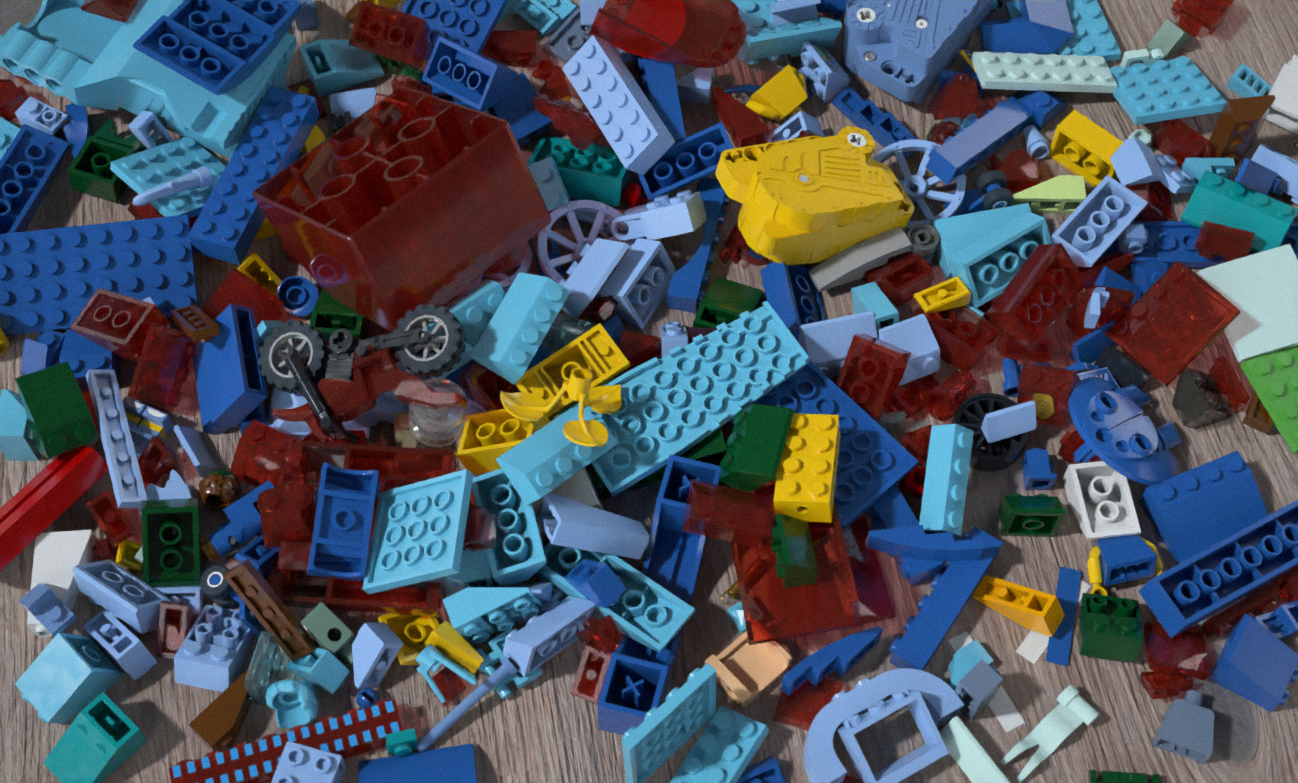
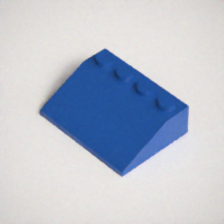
M1238 450L1166 479L1161 483L1147 487L1139 500V504L1177 564L1268 516L1253 473Z

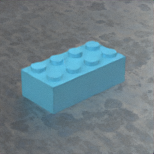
M487 279L444 306L462 323L463 331L466 333V340H464L466 349L460 355L462 357L458 364L455 363L450 372L445 371L440 377L431 376V379L438 382L472 360L469 357L506 295L500 283ZM432 323L428 325L430 333L437 324ZM444 327L436 337L446 336Z

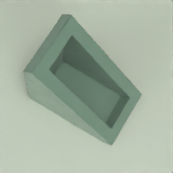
M1167 19L1146 45L1145 49L1149 52L1154 49H1161L1164 58H1159V60H1166L1193 38V35L1176 22Z

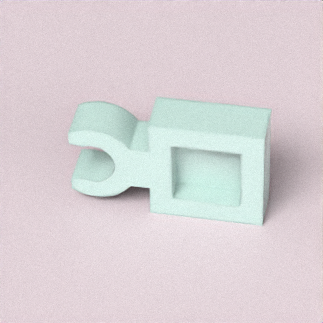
M1147 49L1124 52L1120 67L1128 68L1135 63H1142L1144 65L1154 64V61L1164 58V54L1161 49H1154L1150 52Z

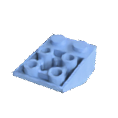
M205 605L174 656L175 683L224 692L238 679L254 634L239 619V610Z

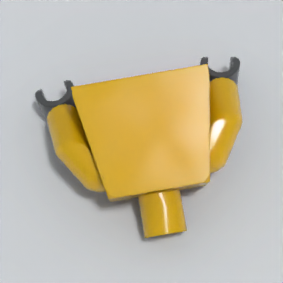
M785 59L783 61L784 67L776 64L777 74L751 95L750 100H748L745 93L740 94V99L743 102L734 101L736 109L738 111L747 110L778 122L786 115L792 118L799 111H803L799 105L808 98L805 76L790 66V61Z

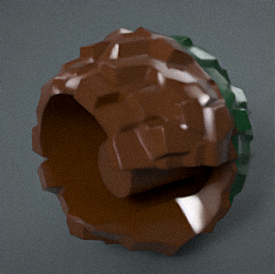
M221 469L220 471L215 470L208 473L198 484L201 501L210 510L224 512L223 510L239 500L241 495V483L238 477L229 470Z

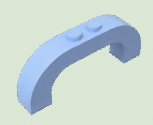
M900 668L884 672L871 680L869 677L862 679L855 685V689L848 693L846 690L837 693L832 698V702L823 707L814 718L803 747V763L810 783L843 782L847 771L834 751L833 736L837 733V729L844 725V720L853 715L861 716L868 712L867 708L876 702L888 701L893 698L892 693L905 687L919 691L936 727L958 716L964 706L963 702L943 680L922 670Z

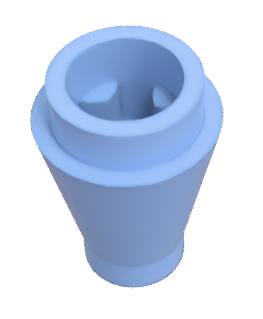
M1030 125L1023 130L1028 155L1035 160H1041L1048 156L1050 153V143L1037 130L1036 126Z

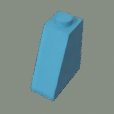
M875 282L851 288L854 313L872 311L879 341V329L898 323L899 312Z

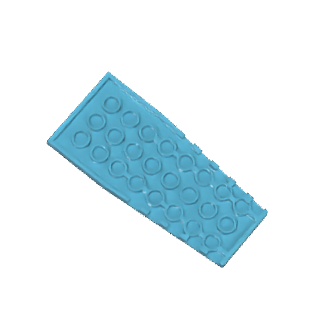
M767 301L763 302V306L751 313L747 310L739 314V319L727 325L724 322L716 326L717 330L703 337L700 334L692 338V343L682 348L677 346L669 350L668 355L660 359L655 357L604 385H621L622 403L618 412L612 414L597 413L590 406L586 407L584 405L586 411L604 420L618 442L614 447L591 462L612 497L665 466L670 454L681 456L734 418L738 411L752 405L809 363V357ZM579 401L571 405L570 407L566 408L565 410L561 411L559 414H563L575 405L579 406Z

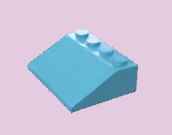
M819 17L735 32L738 60L746 62V65L759 63V59L768 58V61L782 59L781 55L790 54V57L801 56L803 42L807 40L824 47L833 46L842 28V23L826 17Z

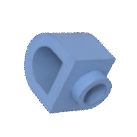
M1130 223L1118 237L1119 252L1138 254L1143 251V244H1146L1148 241V230L1144 228L1143 224Z

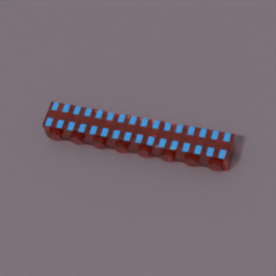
M380 700L374 703L372 707L365 709L354 708L347 711L345 715L336 718L332 716L324 717L316 724L309 726L298 725L291 728L289 732L280 735L276 733L268 734L262 737L260 741L253 743L242 742L236 744L233 749L224 752L212 751L201 759L182 760L176 766L168 769L171 783H269L273 779L287 742L341 755L343 759H347L386 747V735L404 731L396 701Z

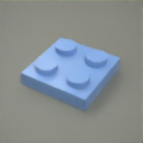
M1154 155L1164 177L1162 180H1159L1174 194L1193 193L1197 183L1194 181L1195 177L1190 172L1181 170L1176 166L1177 161L1170 155Z

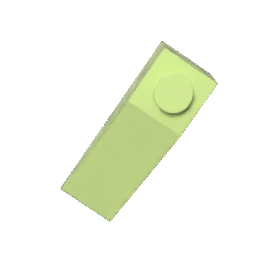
M1059 175L1013 194L1014 202L1012 206L1028 203L1031 213H1073L1086 199L1084 176Z

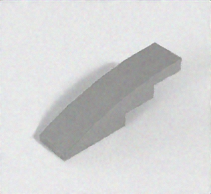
M900 226L873 236L832 256L809 270V275L818 291L821 292L863 278L865 271L886 265L889 257L911 251L912 243Z

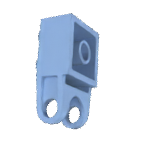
M691 190L677 193V196L673 198L663 195L654 198V201L648 204L632 207L612 221L611 232L619 240H629L645 236L647 240H656L693 232L707 221L700 192L692 193ZM623 221L628 225L629 231L627 234L619 233L617 230L618 222Z

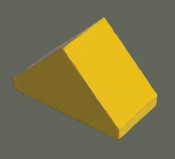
M253 252L237 269L238 276L245 291L272 306L278 300L277 289L282 281Z

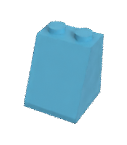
M57 633L15 685L22 692V698L36 708L38 711L37 715L42 721L49 724H65L98 695L105 692L121 679L124 673L92 637Z

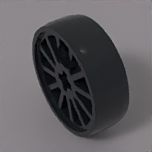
M981 393L967 398L954 412L950 424H958L974 431L973 440H976L977 443L971 450L970 467L981 471H1000L1013 465L1023 455L1029 441L1030 431L988 443L981 429L985 417L983 410L991 413L1018 405L1013 400L999 394ZM965 419L970 423H962V420ZM996 444H1004L1008 447V450L1002 447L998 448ZM980 447L987 448V453H980L978 449Z

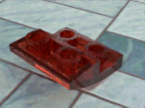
M1146 622L1143 625L1149 669L1172 678L1179 672L1202 681L1210 676L1203 631L1189 628L1170 638L1160 622Z

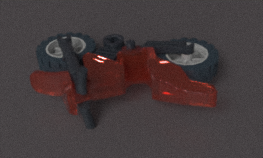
M428 304V306L418 305L413 311L410 309L405 313L406 316L403 319H399L397 330L394 329L393 333L361 340L349 330L341 328L334 331L328 341L320 331L307 323L303 324L301 321L282 323L281 327L272 329L273 333L270 336L267 335L263 340L265 343L259 349L261 358H258L259 366L262 367L260 371L270 384L281 391H287L290 394L303 393L308 403L292 409H272L271 415L284 421H305L311 431L325 443H334L337 439L356 445L359 442V436L347 431L343 422L357 418L372 409L377 404L378 396L385 391H393L396 398L409 405L434 410L441 408H463L467 405V400L459 393L436 392L434 388L426 385L419 377L408 374L406 369L424 378H431V376L440 377L443 375V372H450L453 369L452 366L460 362L462 359L460 355L466 349L464 340H466V333L463 331L464 327L450 311L442 306L437 307L435 304ZM432 323L437 324L430 333L428 325ZM444 327L446 336L436 337ZM303 340L296 349L295 341ZM309 345L311 353H303ZM328 345H330V347L335 351L333 355L331 349L328 348ZM287 366L289 368L288 375L284 374L281 371L283 368Z

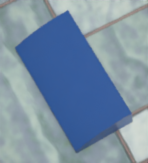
M473 743L409 753L404 756H390L359 761V783H478Z

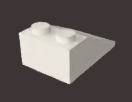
M1103 461L1070 464L1063 476V482L1068 502L1086 540L1138 535L1141 533L1127 477L1121 475Z

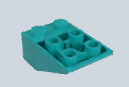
M102 692L80 711L43 761V764L61 783H102L148 740L141 730Z

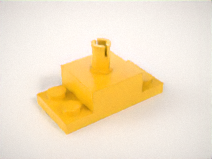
M599 323L526 371L515 383V386L520 392L541 396L548 406L562 388L563 382H569L572 369L584 368L590 371L593 375L590 387H598L608 384L610 379L630 367V362ZM565 391L551 411L545 414L550 420L578 401L570 399L567 391Z

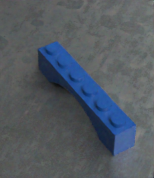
M710 177L698 180L695 193L700 192L707 216V221L702 224L703 239L693 258L672 275L667 293V308L696 314L698 304L700 305L705 297V290H702L704 284L708 285L711 270L707 269L709 264L713 265L716 250H713L714 244L718 245L720 241L721 230H718L719 224L724 225L726 211L723 210L724 205L729 206L730 198L726 195L718 179Z

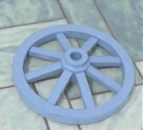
M919 139L903 140L885 147L873 157V160L883 163L895 155L904 177L903 181L898 178L897 180L911 202H916L926 219L909 221L907 227L903 230L904 232H908L916 224L923 223L932 226L933 221L936 219L954 216L963 202L966 186L965 174L956 179L957 189L955 195L928 190V188L942 182L937 176L927 180L923 179L927 170L926 165L930 159L928 157L930 151L936 145L941 146L934 142ZM902 152H925L916 175H911ZM923 198L948 202L950 204L940 214L933 216Z
M593 200L571 201L551 212L544 221L537 238V257L546 277L557 283L561 279L565 280L554 268L574 261L579 263L582 259L579 253L587 243L590 245L594 243L604 216L613 221L622 214L609 205ZM589 211L597 213L588 238H584L574 212ZM565 215L577 244L550 230L554 223ZM623 221L618 222L617 226L622 231L621 234H627L629 231L628 225ZM614 236L611 237V238L606 239V240H612V241H617V242L624 241V240H619V239L615 238ZM547 238L574 253L550 260L547 253ZM637 238L627 240L629 249ZM600 290L597 292L593 300L603 299L600 294Z

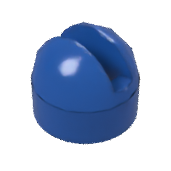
M370 687L359 691L357 695L359 708L361 710L364 709V712H372V706L378 705L379 707L380 697L378 692ZM364 695H369L372 699H374V701L370 703V701L367 700L364 697Z

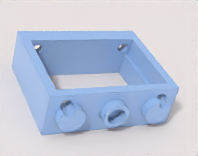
M906 687L892 693L893 698L886 702L879 701L870 705L867 708L868 712L861 716L853 715L843 721L844 725L837 729L862 783H898L949 753L919 691L907 689ZM907 705L926 744L872 774L854 734Z

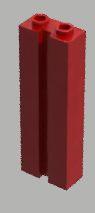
M81 446L59 454L0 508V571L109 471L107 463L95 449Z

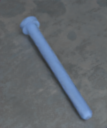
M506 657L500 660L502 665L417 742L416 748L419 752L428 749L509 673L514 675L518 672Z

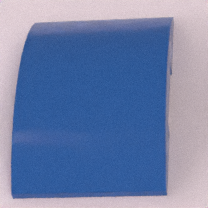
M185 0L168 17L162 15L133 44V48L218 96L237 87L266 60L290 28L302 7V3L297 0Z

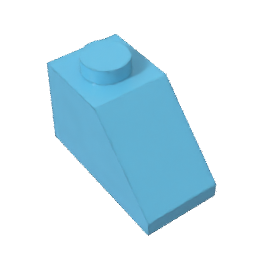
M316 647L312 652L292 662L290 660L285 666L302 679L309 681L311 685L320 691L332 694L344 685L345 678L350 673L328 650Z

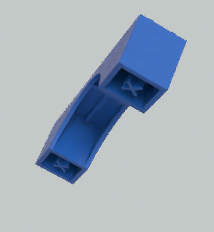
M670 454L656 500L642 574L691 605L711 531L712 517L720 497L721 481L718 479L721 468L718 465ZM685 625L661 653L624 634L622 635L619 645L612 653L597 704L598 729L624 735L631 727L635 726L637 728L645 721V715L653 707L659 708L665 702Z

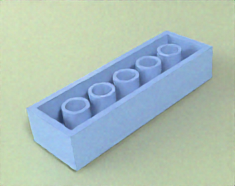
M592 35L562 69L625 169L644 175L676 141L612 44Z

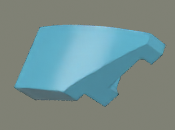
M977 639L958 650L953 655V660L949 663L950 682L948 685L953 690L956 689L959 681L981 660L987 664L994 662Z

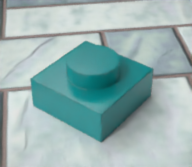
M414 728L386 735L385 746L388 756L393 754L404 756L416 749L417 738Z

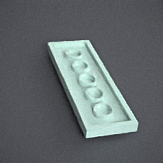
M985 51L973 52L971 57L972 64L983 89L1114 93L1115 88H1117L1116 81L1104 57L1017 54L1011 52L991 53Z

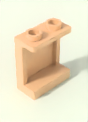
M753 620L750 622L747 631L718 656L712 654L705 660L704 666L709 663L716 670V684L743 710L791 668L792 654L783 643L778 644L772 638L771 631L764 624L759 625Z

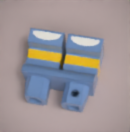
M125 396L122 402L137 457L143 458L150 449L157 451L174 426L168 414L149 406L146 407L145 404Z

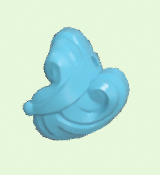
M285 679L280 682L275 681L266 689V703L270 708L276 709L278 728L284 727L287 730H300L316 720L319 704L316 700L313 686L309 681Z

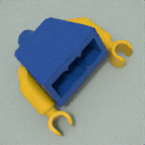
M1138 535L1096 539L1095 546L1090 549L1087 561L1089 583L1093 585V589L1089 594L1098 593L1107 596V591L1101 587V582L1105 586L1154 576V574L1156 577L1163 573L1161 569L1163 564L1156 546Z

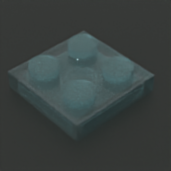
M261 631L243 683L254 704L264 706L266 704V689L275 682L276 672L281 670L284 662V655L273 633Z

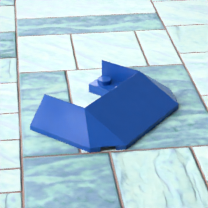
M1018 0L1022 18L982 21L978 25L982 52L988 51L991 53L1056 54L1060 50V46L1065 41L1068 42L1074 34L1066 0Z

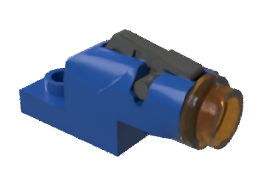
M270 480L223 510L230 522L226 523L224 521L215 531L203 538L205 541L199 544L211 562L215 559L219 561L223 557L228 558L236 554L255 540L263 531L266 524L256 510V507L260 505L263 508L274 501L275 498L273 496L277 492Z

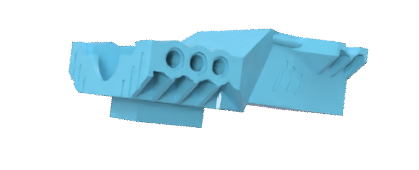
M43 0L38 14L29 25L23 27L21 23L16 22L5 35L0 34V66L15 76L26 78L36 86H43L57 96L68 98L72 103L79 106L116 111L121 107L136 115L143 111L154 112L165 129L182 137L192 138L201 146L231 159L270 86L286 90L285 73L297 44L296 37L286 32L272 53L245 81L232 90L217 96L133 48V44L162 15L168 17L183 0Z

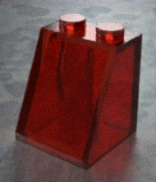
M233 268L202 310L214 321L230 303L253 308L257 327L262 320L279 321L284 314L280 310L285 303L242 272Z

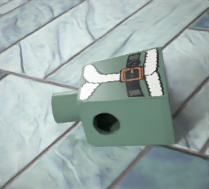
M320 602L301 621V626L317 644L316 648L328 650L338 660L342 658L352 666L354 634Z

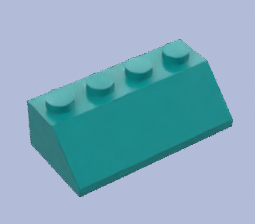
M1206 170L1196 185L1180 220L1255 253H1259L1282 245L1291 230L1298 209Z

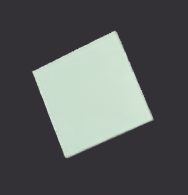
M1290 244L1201 269L1197 272L1200 283L1239 363L1266 353L1298 345V259Z

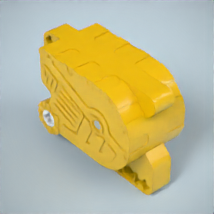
M846 126L835 136H809L728 149L721 153L715 175L726 195L732 200L742 203L738 216V228L746 243L756 253L776 263L785 262L787 265L821 262L878 234L900 226L905 230L915 208L891 169L887 165L871 159L875 148V141L867 130L858 127Z

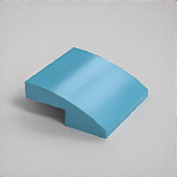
M520 0L512 8L516 14L542 35L557 29L577 9L576 5L569 0Z

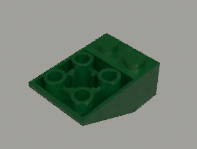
M716 276L699 306L693 321V329L717 330L716 326L724 322L727 325L739 319V314L747 310L749 313L757 310L764 290Z
M326 281L314 306L310 325L320 331L328 341L332 333L341 328L347 329L359 339L365 340L376 285Z

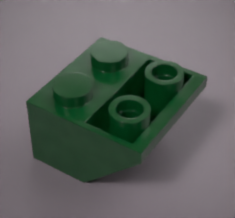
M775 514V525L770 526L772 536L770 538V547L772 554H776L775 571L777 579H782L784 588L817 584L818 568L808 522L784 514Z
M1083 593L1078 630L1080 655L1136 663L1143 641L1139 601Z

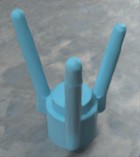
M431 643L415 659L420 664L417 671L424 676L441 703H445L446 699L429 674V670L435 673L443 664L471 684L477 685L478 683L474 674L443 655Z

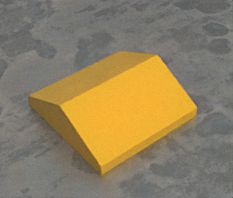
M426 602L388 613L378 618L379 622H385L404 643L397 654L400 664L420 665L415 659L426 647L425 642L430 633L440 625L429 603Z

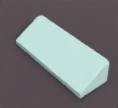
M955 716L939 732L949 754L972 783H1010L959 717Z

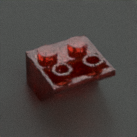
M905 252L888 258L886 265L865 271L863 279L867 284L875 282L893 306L897 308L913 299L915 293L930 288L935 272L920 254Z

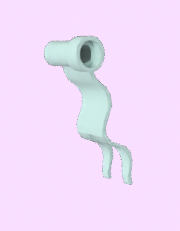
M1070 684L1057 697L1056 700L1060 704L1047 714L1034 730L1018 742L1000 761L1004 766L1025 750L1036 745L1040 746L1016 778L1020 783L1041 762L1047 759L1083 722L1089 726L1099 716V713L1079 695L1080 691L1073 684Z

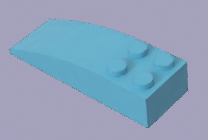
M549 541L544 547L547 563L535 573V577L539 580L542 578L546 582H551L552 586L562 592L565 598L571 596L588 600L570 585L564 577L583 559L606 563L626 590L620 595L621 598L615 605L607 608L595 606L592 616L659 653L664 650L695 613V608L615 555L553 545Z

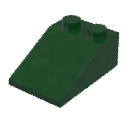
M68 361L14 378L40 454L50 458L100 440L91 412Z
M198 498L141 500L144 583L152 588L200 585Z

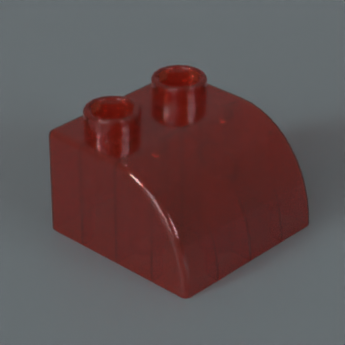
M405 86L391 93L253 191V197L276 233L312 278L343 306L391 332L394 329L397 330V322L400 318L403 319L406 316L405 313L410 309L413 311L418 305L428 306V304L444 307L451 302V299L482 275L498 274L517 265L524 258L528 250L527 241L551 222V215L508 121Z

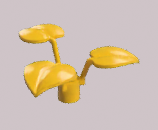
M584 368L572 369L569 382H563L562 388L548 406L546 401L536 394L525 392L506 393L503 391L500 393L501 402L509 414L517 419L533 422L542 420L543 413H549L564 392L567 391L570 399L579 401V421L572 420L566 422L563 427V433L573 443L589 447L605 446L608 440V432L599 421L584 420V405L586 407L590 406L597 413L612 414L620 410L622 403L620 384L590 387L593 375Z

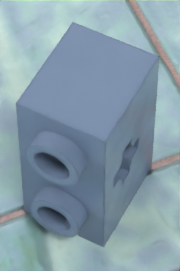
M981 660L959 681L955 693L964 704L961 712L971 721L994 699L1003 681L996 667Z

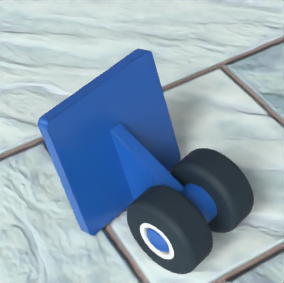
M992 170L982 174L977 180L978 189L965 191L963 202L954 216L1012 206L1014 199L1011 191L1006 188L1007 179L1005 174L999 170ZM943 202L945 209L949 206L950 203Z
M214 565L208 568L200 580L202 591L222 608H232L240 603L239 619L259 638L265 637V627L223 577L229 569L223 565Z

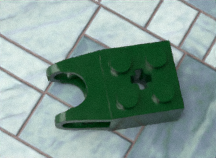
M106 121L93 137H88L67 170L72 189L117 203L128 185L110 170L111 161L144 151L146 147L134 134L127 138L116 137V122Z

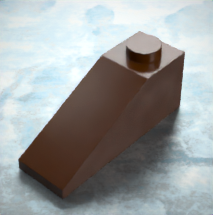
M251 665L188 724L193 733L214 754L229 750L240 734L262 679L255 665Z

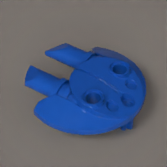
M1088 377L1079 381L1069 394L1068 405L1072 421L1085 441L1073 454L1076 463H1087L1094 455H1097L1103 462L1121 475L1142 484L1156 485L1177 474L1179 470L1178 465L1169 449L1182 444L1183 440L1173 421L1155 428L1147 415H1143L1144 411L1140 407L1154 402V399L1135 384L1123 388H1115L1111 382L1101 377Z

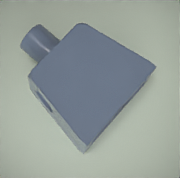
M1188 690L1184 700L1175 698L1167 708L1151 745L1204 764L1213 752L1214 712L1201 707L1203 694L1198 691Z

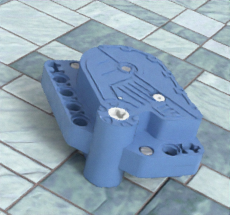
M849 0L846 4L844 17L845 31L841 51V66L849 73L860 76L862 79L902 101H914L920 104L938 83L941 69L949 70L962 56L960 51L965 50L967 45L969 46L972 32L990 12L993 0Z

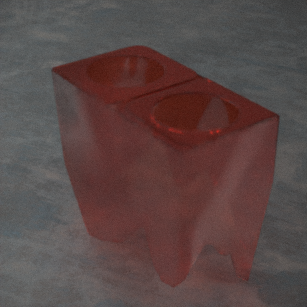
M1021 148L1010 153L1004 162L995 155H992L990 158V167L984 162L987 172L999 170L1005 174L1007 179L1006 188L1012 194L1040 184L1042 179L1034 153L1031 157Z

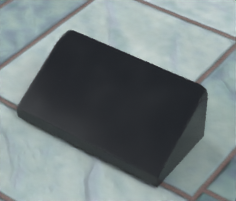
M1111 344L1105 347L1094 364L1099 365L1100 369L1107 367L1120 388L1135 384L1142 389L1150 376L1148 371Z

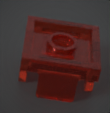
M1176 0L1171 10L1173 15L1177 16L1180 14L1181 16L1178 25L1194 37L1198 36L1202 27L1209 30L1208 34L1213 35L1223 23L1226 13L1234 3V0Z

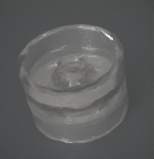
M434 378L425 380L414 388L408 403V424L410 432L418 441L427 446L442 447L459 440L462 436L468 407L466 394L461 387L448 379Z

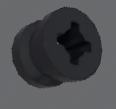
M345 111L343 114L331 113L334 137L339 136L341 133L352 135L353 125L350 111Z

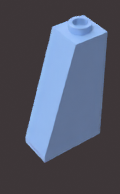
M547 493L543 497L536 514L553 545L639 560L649 545L650 536L641 522L552 493Z

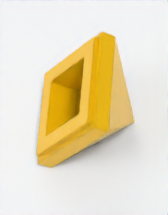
M120 538L116 564L140 572L142 563L135 559V555L142 545L125 538Z

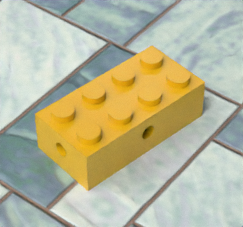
M793 414L776 477L773 500L775 514L788 515L806 522H832L841 436L839 415Z

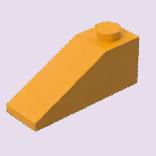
M986 574L972 594L973 598L1024 628L1050 637L1054 635L1065 616L1057 596Z

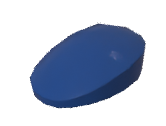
M301 276L286 278L277 289L280 306L286 313L297 318L311 315L320 296L316 285Z

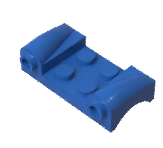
M323 463L306 575L358 582L363 581L367 566L375 498H379L381 491V482L377 481L378 470H348L336 467L330 463Z

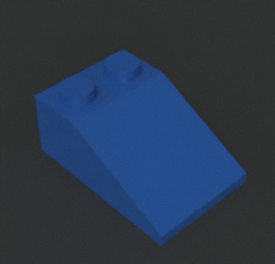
M116 323L66 329L59 363L69 362L82 393H89L86 379L88 370H115L120 389L119 331Z

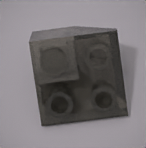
M1186 366L1180 371L1172 406L1183 425L1196 430L1232 417L1228 410L1230 407L1228 401L1223 395H1219L1215 388L1217 387L1215 379L1209 373L1206 374Z

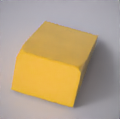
M956 276L915 293L914 298L924 312L929 314L970 304L971 292L960 277Z
M446 620L430 633L425 642L426 646L431 643L443 655L472 674H475L484 662V658Z

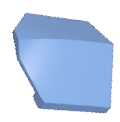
M1139 138L1126 139L1110 157L1119 181L1125 187L1159 181L1164 178L1152 149Z

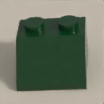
M1018 493L1004 495L999 506L1001 536L1055 537L1066 515V510L1059 498L1055 496H1048L1046 494L1022 496Z

